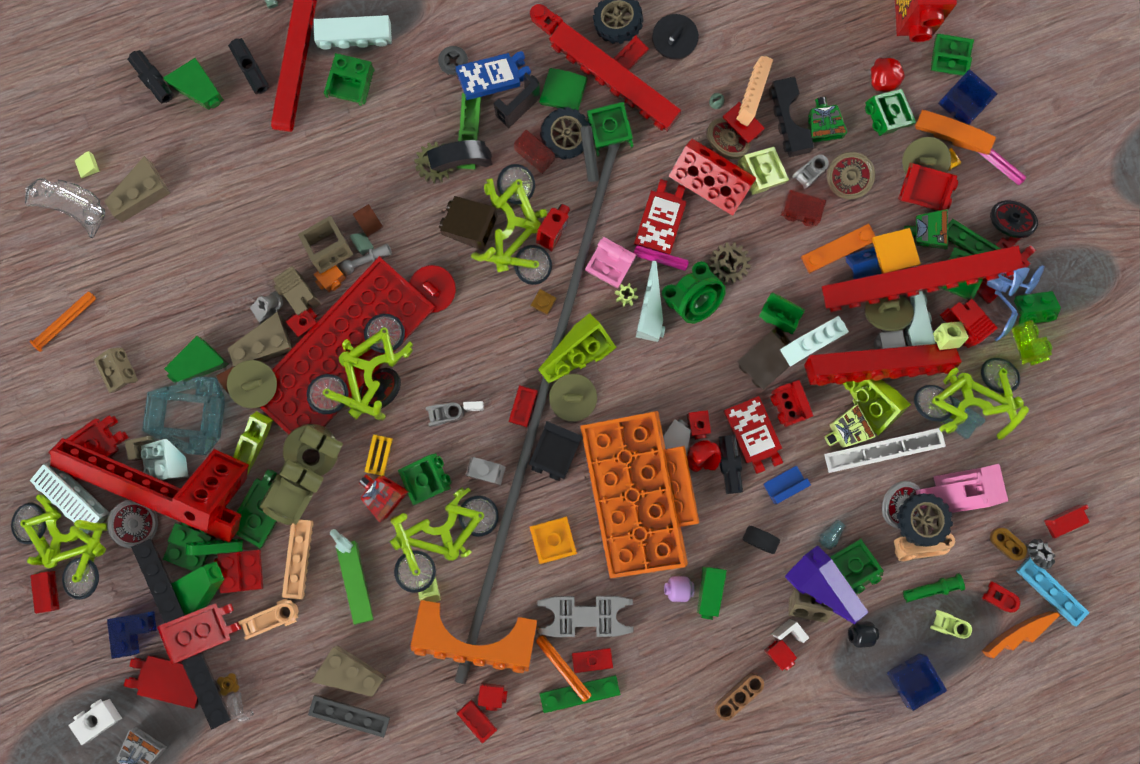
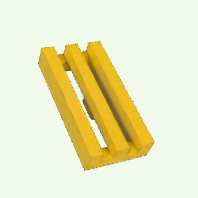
M373 434L364 472L380 476L385 475L393 441L392 438ZM378 439L380 440L373 470H371L370 468ZM384 441H387L381 470L377 471Z

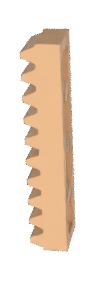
M761 56L754 65V70L751 73L752 75L742 100L743 103L740 106L741 109L738 112L739 115L736 118L741 124L746 126L755 117L773 59L767 56Z
M299 519L296 525L293 523L291 525L282 598L303 599L305 596L304 590L306 588L305 582L307 580L306 574L308 572L307 566L309 564L308 558L310 556L309 550L311 548L310 542L313 532V521Z

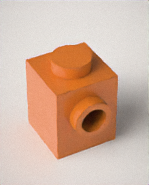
M336 265L321 274L319 271L313 274L317 278L315 283L321 290L325 288L328 292L337 290L341 286V282L346 279Z

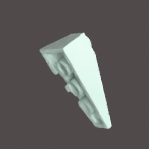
M652 261L636 337L658 342L659 338L664 336L665 326H662L663 314L657 262Z

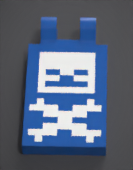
M523 51L515 53L512 57H510L509 53L455 66L466 100L520 87V82L524 81L523 75L527 73L530 76L531 74L529 66H524L525 56Z

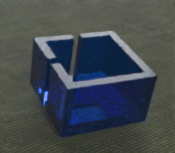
M969 69L938 104L948 113L954 112L956 120L969 125L998 93Z
M921 653L905 661L906 665L900 664L886 672L894 687L900 690L898 694L905 706L912 711L947 691L927 655Z

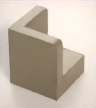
M145 436L125 441L128 460H142L141 446L154 442V437Z

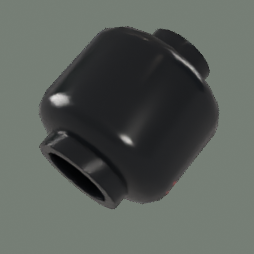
M870 621L857 622L848 629V639L857 648L872 647L879 639V630Z

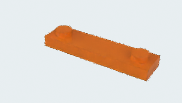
M867 224L803 255L801 259L810 274L872 244V238L875 237L871 226Z

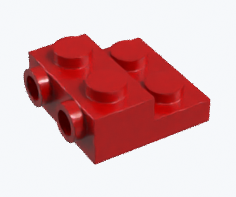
M261 550L217 554L218 558H215L214 562L217 561L224 577V581L219 587L220 593L263 589Z

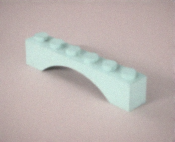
M919 291V295L910 297L914 315L911 323L903 333L906 346L935 344L933 336L935 331L931 327L932 317L926 307L927 297L923 291Z

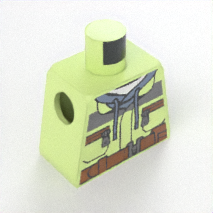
M858 404L849 408L829 425L833 432L824 436L829 446L839 442L842 448L876 437Z

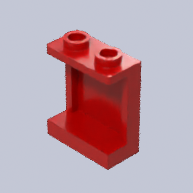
M910 163L898 199L938 211L949 209L952 203V198H950L952 191H955L958 186L957 175Z

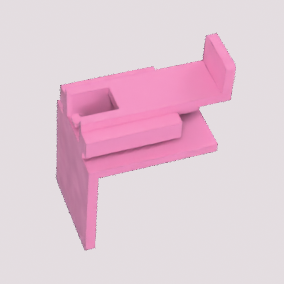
M999 464L934 476L935 487L916 490L917 495L926 493L942 498V502L947 503L949 506L948 510L952 513L991 507L1008 502ZM922 505V506H920V508H921V509H926L927 506H923V505Z

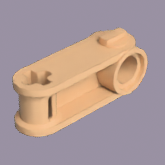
M950 533L942 543L923 547L909 543L906 537H899L894 540L895 554L899 561L945 555L954 546L955 538Z
M285 598L276 602V606L239 621L238 623L242 625L246 635L244 639H250L283 624L288 626L297 622L296 619L299 612L297 605L292 600ZM284 607L289 608V617L284 616Z

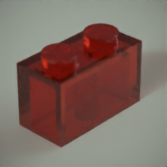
M525 130L514 142V150L542 174L555 161V153L528 130Z
M789 190L780 216L785 217L788 221L794 222L797 220L803 222L805 226H817L821 221L826 200Z

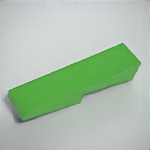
M462 93L458 141L478 140L482 97L466 100L465 94ZM476 164L460 165L457 168L476 170Z
M351 541L353 547L350 553H342L337 548L336 550L353 623L357 625L373 621L374 618L358 543Z

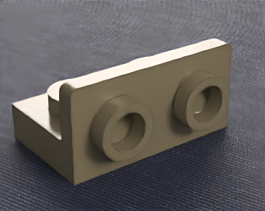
M123 348L108 349L94 359L109 393H115L125 385L138 381Z

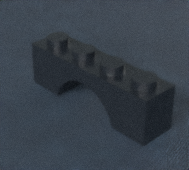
M795 76L773 81L769 89L770 99L775 104L773 107L774 115L779 119L778 130L780 135L783 134L784 138L783 149L788 153V157L810 153L814 148L810 130L796 125L790 116V105L797 100L800 94Z

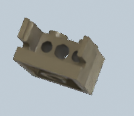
M293 266L273 278L276 283L274 285L275 290L280 296L282 295L284 299H287L297 315L306 311L307 308L309 309V304L314 308L321 305L304 278Z

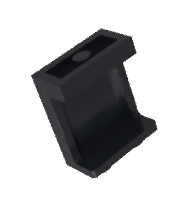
M527 73L523 75L525 89L508 106L500 99L494 103L496 117L508 129L540 99V83L533 75L529 76Z
M546 421L544 430L529 462V465L532 466L531 470L540 474L545 471L550 474V478L560 481V479L565 480L582 436Z

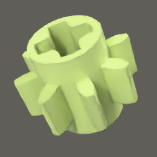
M630 283L625 287L620 284L621 290L615 291V294L619 295L616 302L621 301L623 307L628 303L633 306L632 300H638V296L634 295L637 288L632 289ZM625 291L629 292L628 299L624 298L623 294H625Z

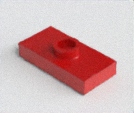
M635 36L613 59L627 70H630L650 49Z
M519 385L509 423L527 428L538 390Z
M611 648L572 653L574 673L613 668Z
M472 699L456 713L482 744L497 731V728Z

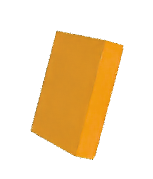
M910 228L872 238L882 274L921 264Z
M567 516L530 526L539 564L577 554Z

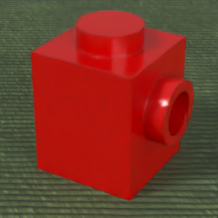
M310 307L300 315H297L295 312L286 319V323L299 337L317 323L315 319L317 315Z
M708 410L687 414L688 427L691 430L690 437L695 436V440L706 439V435L711 434Z
M481 683L478 706H485L486 710L497 711L498 708H502V704L507 702L508 691H504L505 686Z

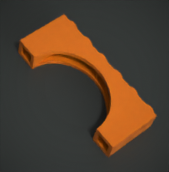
M420 601L411 641V651H414V654L420 656L431 654L437 659L454 658L453 660L459 663L471 661L477 666L488 664L493 665V668L499 670L510 668L516 673L529 671L537 620L518 617L512 631L502 640L489 645H471L456 639L446 630L440 618V603Z

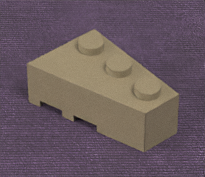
M144 156L104 202L113 217L120 222H124L169 195L170 191L152 162Z
M276 312L231 345L228 351L232 364L235 367L246 360L263 362L287 354L293 346L283 316Z
M336 645L332 648L311 682L373 697L387 676Z

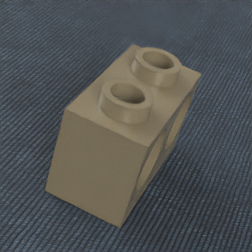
M796 588L789 598V616L827 623L834 612L829 606L824 603L819 604L815 601L814 597L807 593L804 595Z

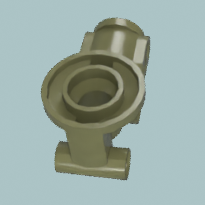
M317 424L301 425L291 431L283 446L285 463L261 502L260 507L263 512L280 523L292 525L293 523L296 525L309 504L313 493H316L324 478L322 475L329 472L335 465L343 443L336 440L327 428ZM307 449H315L319 452L320 458L313 463H309L303 460L302 455Z

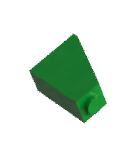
M196 58L163 77L171 88L208 110L218 107L224 100Z
M196 336L164 369L168 372L167 377L172 382L185 384L225 368L229 363L203 338Z
M216 561L204 565L171 583L184 615L207 607L224 581V577Z
M702 566L697 613L702 615L701 618L713 620V616L719 617L727 570Z

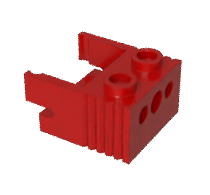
M973 299L963 304L959 301L950 310L947 308L939 315L945 323L961 322L969 337L963 343V346L967 348L981 343L998 328Z
M800 380L782 385L771 392V402L774 407L777 406L779 411L777 414L780 424H784V427L814 416ZM785 403L789 405V409L785 408Z

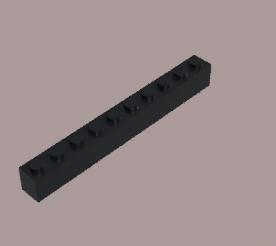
M148 539L132 546L133 553L164 623L185 616L154 541ZM203 652L181 661L211 730L232 720Z

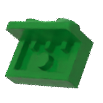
M1053 291L1015 296L1014 299L1020 313L1018 321L1020 325L1054 321L1057 319L1061 309Z
M772 292L765 302L759 317L765 322L779 327L783 332L793 335L805 310Z

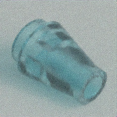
M835 520L820 535L819 542L827 549L832 550L833 547L837 546L846 526L841 521Z

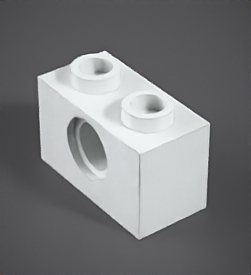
M110 699L96 701L90 706L91 710L87 713L82 711L73 718L75 721L69 724L81 745L90 742L122 719ZM92 716L97 718V725L93 724Z

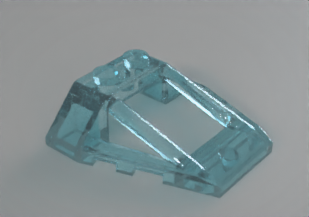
M195 377L186 382H179L177 385L166 386L147 392L142 431L160 440L167 439L175 447L187 454L207 455L221 438L225 408V397L217 378ZM196 388L195 395L175 393ZM167 400L204 403L201 430L164 427ZM172 436L190 437L189 443Z

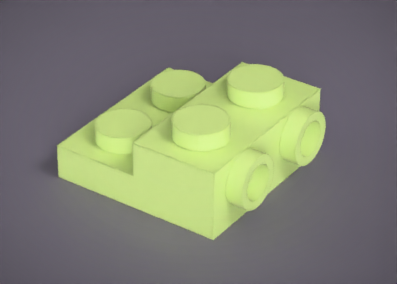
M775 147L744 155L737 161L738 167L756 177L749 190L752 195L767 191L771 187L789 181Z

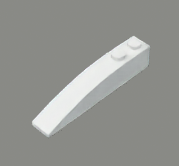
M939 428L827 453L824 456L828 472L831 473L946 447L942 432Z

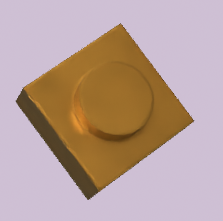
M539 289L531 303V307L548 315L556 301V297Z

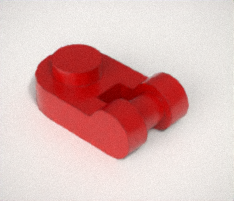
M536 4L530 10L532 22L550 36L555 32L554 29L563 21L560 16L554 14L542 4ZM549 19L551 22L546 24L545 22Z
M990 581L987 593L983 594L982 599L1005 612H1016L1020 608L1019 597L1004 587ZM996 592L1001 594L998 600L994 598Z

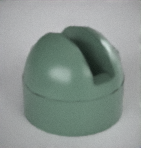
M714 93L709 100V104L713 109L722 108L725 102L724 96L720 93Z

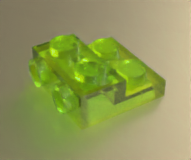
M1033 320L1012 328L1023 364L1030 362L1032 366L1050 360L1049 356L1052 355V345L1047 340V337H1038L1039 330Z

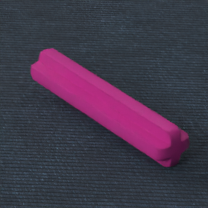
M993 149L989 155L979 153L1017 185L1022 184L1026 179L1023 173Z
M638 245L634 250V254L637 255L636 257L656 261L657 263L685 271L689 264V261Z

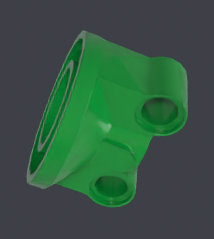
M702 261L695 263L692 267V273L684 276L676 286L672 284L667 285L662 290V296L667 307L674 309L687 323L691 324L701 322L711 316L718 309L726 294L725 285L710 271L708 264Z

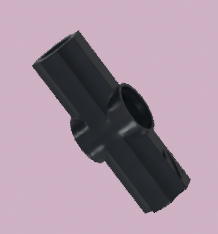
M242 38L232 40L228 47L255 94L264 93L270 86ZM248 64H252L250 68L245 69Z
M139 50L129 54L127 60L139 74L140 80L152 91L161 104L172 100L174 93L164 82L163 76L156 67L151 65L144 53Z
M736 435L718 437L721 451L720 469L724 476L726 494L743 493L740 473L742 472L740 455H738Z

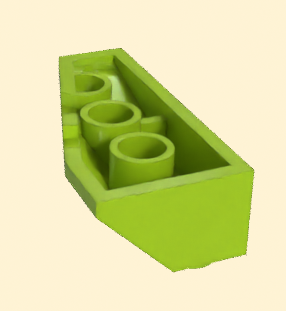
M589 313L573 326L538 370L545 380L551 383L578 367L580 369L586 367V364L589 362L602 360L617 347L600 322Z
M871 379L862 382L850 381L843 383L844 387L850 391L854 398L853 403L855 405L858 404L871 429L878 436L893 424L911 405L897 390L883 380L874 381Z

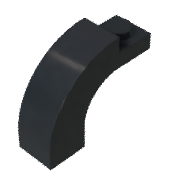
M465 140L452 142L427 151L431 169L439 172L465 164H476L483 167L492 165V154L489 148L486 147L485 141Z

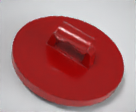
M424 266L417 270L410 279L409 284L435 306L432 313L445 310L455 298V281L452 275L440 266Z

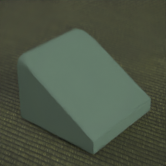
M366 234L350 235V239L361 255L368 253L369 249H374Z

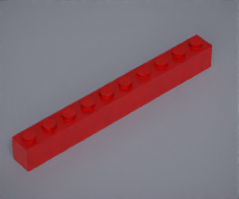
M1018 245L822 286L825 308L832 313L841 311L842 307L849 306L852 309L861 307V303L869 302V305L880 303V299L888 298V301L900 299L899 295L907 294L908 297L919 295V291L927 290V293L939 291V287L947 286V289L959 287L958 283L966 282L967 285L979 283L978 279L986 278L987 281L999 279L998 275L1003 274L1011 277L1014 276V270L1024 268Z
M64 438L51 449L50 466L229 543L239 530L241 514L224 508L206 531L171 515L172 498L181 488Z

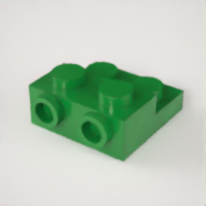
M902 89L875 95L865 102V111L868 115H871L873 130L878 132L879 136L894 133L898 129L909 127L916 123Z
M436 453L398 470L406 490L409 491L408 495L413 506L451 489V478L448 474L444 473L442 468L444 462Z
M182 522L175 523L168 539L169 545L162 560L195 571L204 566L208 554L187 555L186 543L211 541L215 539V536L192 528Z
M862 539L830 557L856 595L862 593L865 590L864 586L867 584L875 585L882 580L881 576H883L884 570Z

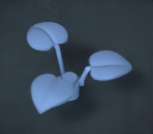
M1043 265L1039 266L1031 281L1026 284L1022 282L1030 270L1027 267L1014 270V280L998 275L999 279L987 282V286L995 289L994 294L998 295L1012 311L1002 334L995 338V341L1000 340L1011 331L1018 317L1017 310L1001 292L1006 293L1011 286L1008 295L1012 296L1021 286L1027 288L1025 294H1030L1039 282L1044 270Z

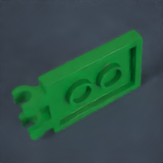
M267 469L262 480L259 478L255 479L237 510V513L241 514V519L236 535L258 548L264 546L277 523L276 520L266 515L260 507L272 481L277 475V472L272 469Z

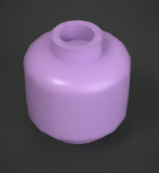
M672 576L669 578L668 583L664 585V593L668 595L669 600L672 602H687L694 596V583L686 576Z

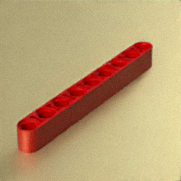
M317 0L293 1L271 120L273 130L292 132L294 129Z

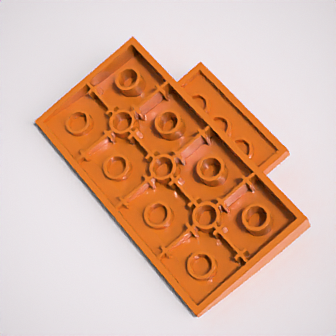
M658 411L581 425L609 577L617 578L686 567L688 561L681 527L699 524L685 446L665 449Z

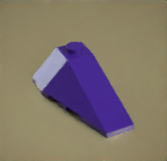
M819 546L805 554L785 575V578L799 592L804 595L805 593L816 599V602L829 606L834 613L854 625L869 613L833 560Z

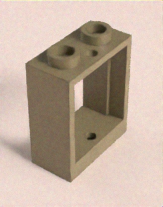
M331 215L298 234L312 263L320 274L354 255ZM335 232L339 241L314 254L311 245Z

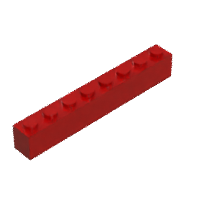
M562 21L549 38L552 44L551 48L554 51L564 53L566 55L565 58L570 63L575 64L576 62L581 66L580 70L588 76L592 74L596 77L595 81L598 84L608 86L610 88L609 91L617 98L619 96L624 98V103L630 108L636 107L640 111L639 114L647 120L648 118L655 122L654 125L659 130L663 131L665 129L668 132L681 115V109Z
M937 344L809 355L804 366L810 385L824 386L829 383L843 384L850 381L862 382L871 379L878 381L883 378L897 379L903 376L916 377L924 374L928 376L936 373L949 374L962 361L957 348L939 350Z

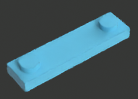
M1030 557L1016 570L1073 626L1077 627L1090 613L1045 569L1037 566Z

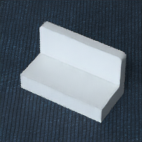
M791 619L772 633L779 640L789 633L802 643L809 639L801 626Z

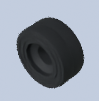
M750 525L747 527L742 539L744 542L770 554H775L780 543V539Z

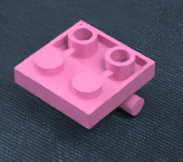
M603 237L599 241L598 247L585 271L618 289L637 255Z

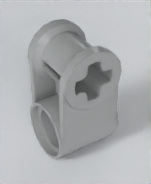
M824 155L815 156L796 171L792 177L796 178L803 185V189L806 190L827 169L829 164L827 157ZM820 162L823 165V168H816L814 163Z
M274 291L266 297H258L254 304L250 306V309L261 324L282 307L283 300L278 292Z
M455 402L426 407L430 419L429 427L459 421L464 416L463 407ZM453 407H458L459 414L452 417L450 410Z

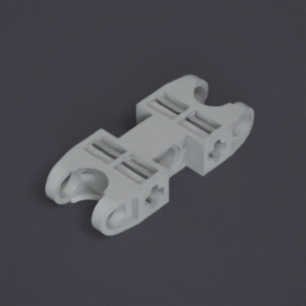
M554 596L537 600V606H546L555 615L554 621L546 625V627H538L537 633L552 637H575V627H596L597 637H615L633 633V626H625L616 619L618 610L624 608L625 605H633V599L619 596H596V606H575L574 596ZM565 600H567V614H565ZM604 600H605L606 614H604ZM604 618H606V632H604ZM565 619H567V633H565Z

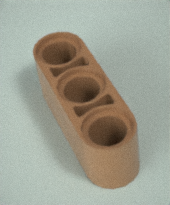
M754 673L746 675L715 704V712L718 717L725 721L732 719L764 689L763 679ZM754 678L758 679V686L750 688V681ZM743 692V700L735 701V694ZM724 705L729 706V712L726 715L720 714V708Z

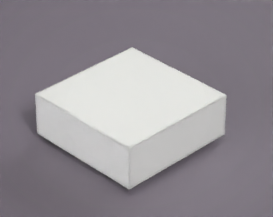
M483 401L463 402L465 411L484 410Z

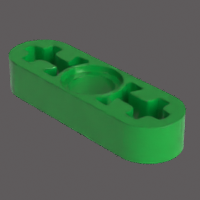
M232 539L230 543L224 540L186 543L187 555L243 551V540Z

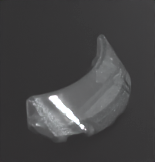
M40 178L26 187L25 205L45 207L63 212L82 224L89 237L94 238L105 217V208L101 207L100 200L92 192L77 184L59 179L57 182H49L45 178Z

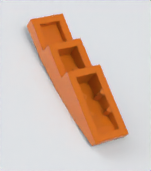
M923 109L915 125L917 130L932 133L935 138L952 142L953 146L987 155L990 154L996 140L995 136L978 128Z
M1048 611L1031 617L995 638L982 652L987 657L994 659L1004 648L1013 651L1023 640L1033 643L1060 615L1057 612Z

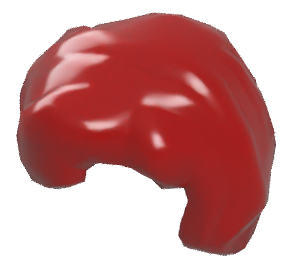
M878 58L874 62V66L871 67V83L875 91L890 92L899 87L904 80V70L896 59Z
M703 440L690 447L687 455L689 469L698 472L704 467L705 470L715 471L721 462V451L718 445L711 441Z

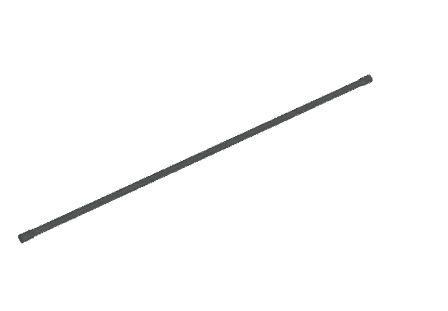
M621 143L608 146V152L549 356L565 336L616 154ZM544 377L541 381L466 642L467 644L476 645L550 388L551 383H548ZM471 661L459 664L455 682L466 684Z

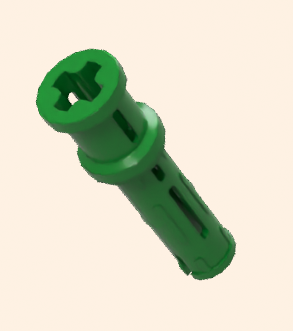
M958 573L954 577L940 578L938 582L903 590V596L906 603L941 593L948 595L949 592L959 589L963 591L965 590V584L961 574Z

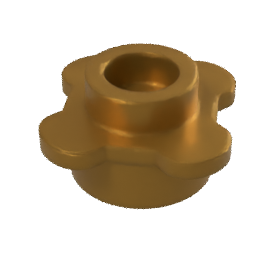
M234 673L217 679V684L221 688V695L226 696L232 691L237 692L239 690L238 681Z

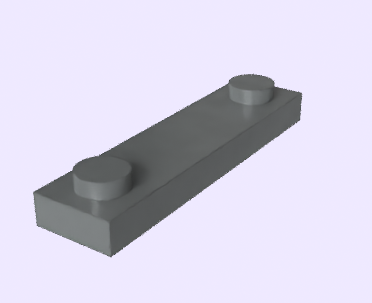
M318 695L313 696L308 713L309 716L383 738L390 721L389 716Z

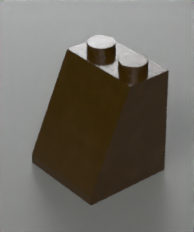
M454 196L453 201L450 200L448 202L446 217H443L440 221L439 228L441 234L484 251L498 218L496 207Z
M776 326L737 361L740 364L739 368L753 378L752 382L755 386L761 387L764 390L790 367L780 349L790 344L791 341Z

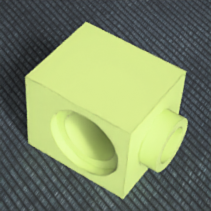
M961 322L942 323L933 333L939 350L960 348L969 338Z

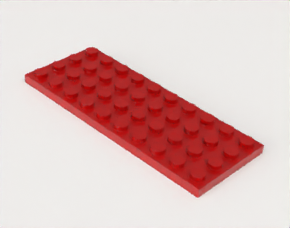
M379 256L272 369L276 376L277 389L273 398L260 408L287 434L305 424H317L325 427L338 412L321 414L313 410L307 401V389L316 377L324 374H333L340 377L346 383L349 392L348 397L352 398L345 367L339 362L340 355L346 352L342 346L344 340L348 339L351 342V346L356 348L365 341L364 329L368 321L379 314H390L402 322L405 329V341L432 313L435 306ZM390 318L375 320L369 327L368 338L379 332L381 328H387L391 345L394 347L401 337L399 325ZM381 341L375 347L384 349L383 342ZM370 349L358 358L371 361L373 358L385 353H379ZM384 363L379 364L375 367V369L372 372V376ZM353 367L358 389H360L365 384V370ZM324 378L317 381L311 390L313 404L322 410L337 408L340 404L325 399L323 390L329 389L344 395L343 386L332 378Z

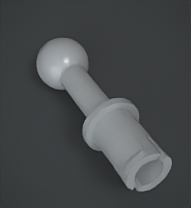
M385 244L373 250L369 249V254L353 261H342L339 269L343 274L349 275L353 273L354 268L372 260L374 262L379 256L384 258L392 255L391 248L388 244Z

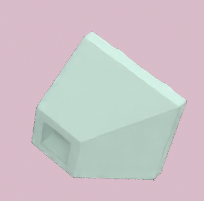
M167 439L141 446V457L144 466L143 473L162 481L188 477L186 457Z

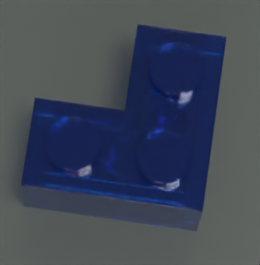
M154 611L107 619L111 659L140 653L137 634L157 631Z

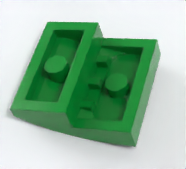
M937 33L932 53L931 71L968 77L972 62L971 53L974 39Z
M549 68L539 103L544 106L569 107L573 110H578L588 78L569 71Z

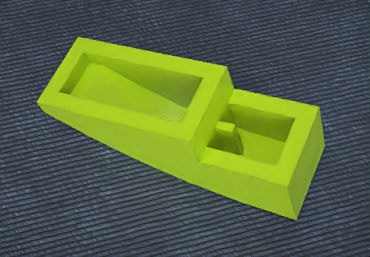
M257 411L250 415L245 431L241 434L233 455L234 458L249 464L248 474L260 453L273 422L270 417Z

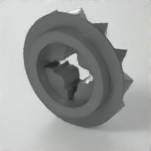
M449 46L439 54L438 63L441 70L447 73V75L456 76V65L450 64L449 57L452 59L458 58L456 60L457 65L468 63V57L462 48Z
M1041 539L1030 541L1028 553L1032 561L1043 569L1052 567L1055 563V554L1052 553V548L1048 547V543L1043 542Z

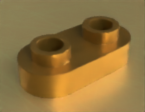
M996 528L991 532V543L1009 559L1022 560L1027 554L1025 544L1009 530ZM998 534L1002 536L1001 541L997 539ZM1013 547L1017 549L1016 554L1012 552Z

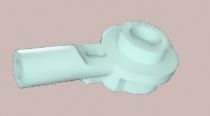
M332 529L330 535L337 543L335 547L342 553H350L353 544L342 534L340 535L336 529Z

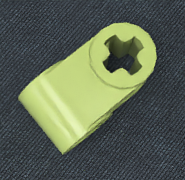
M939 610L935 611L937 615L930 629L963 639L971 635L972 627L968 622L953 617V615ZM959 624H962L964 626V631L962 634H958L957 632V626Z

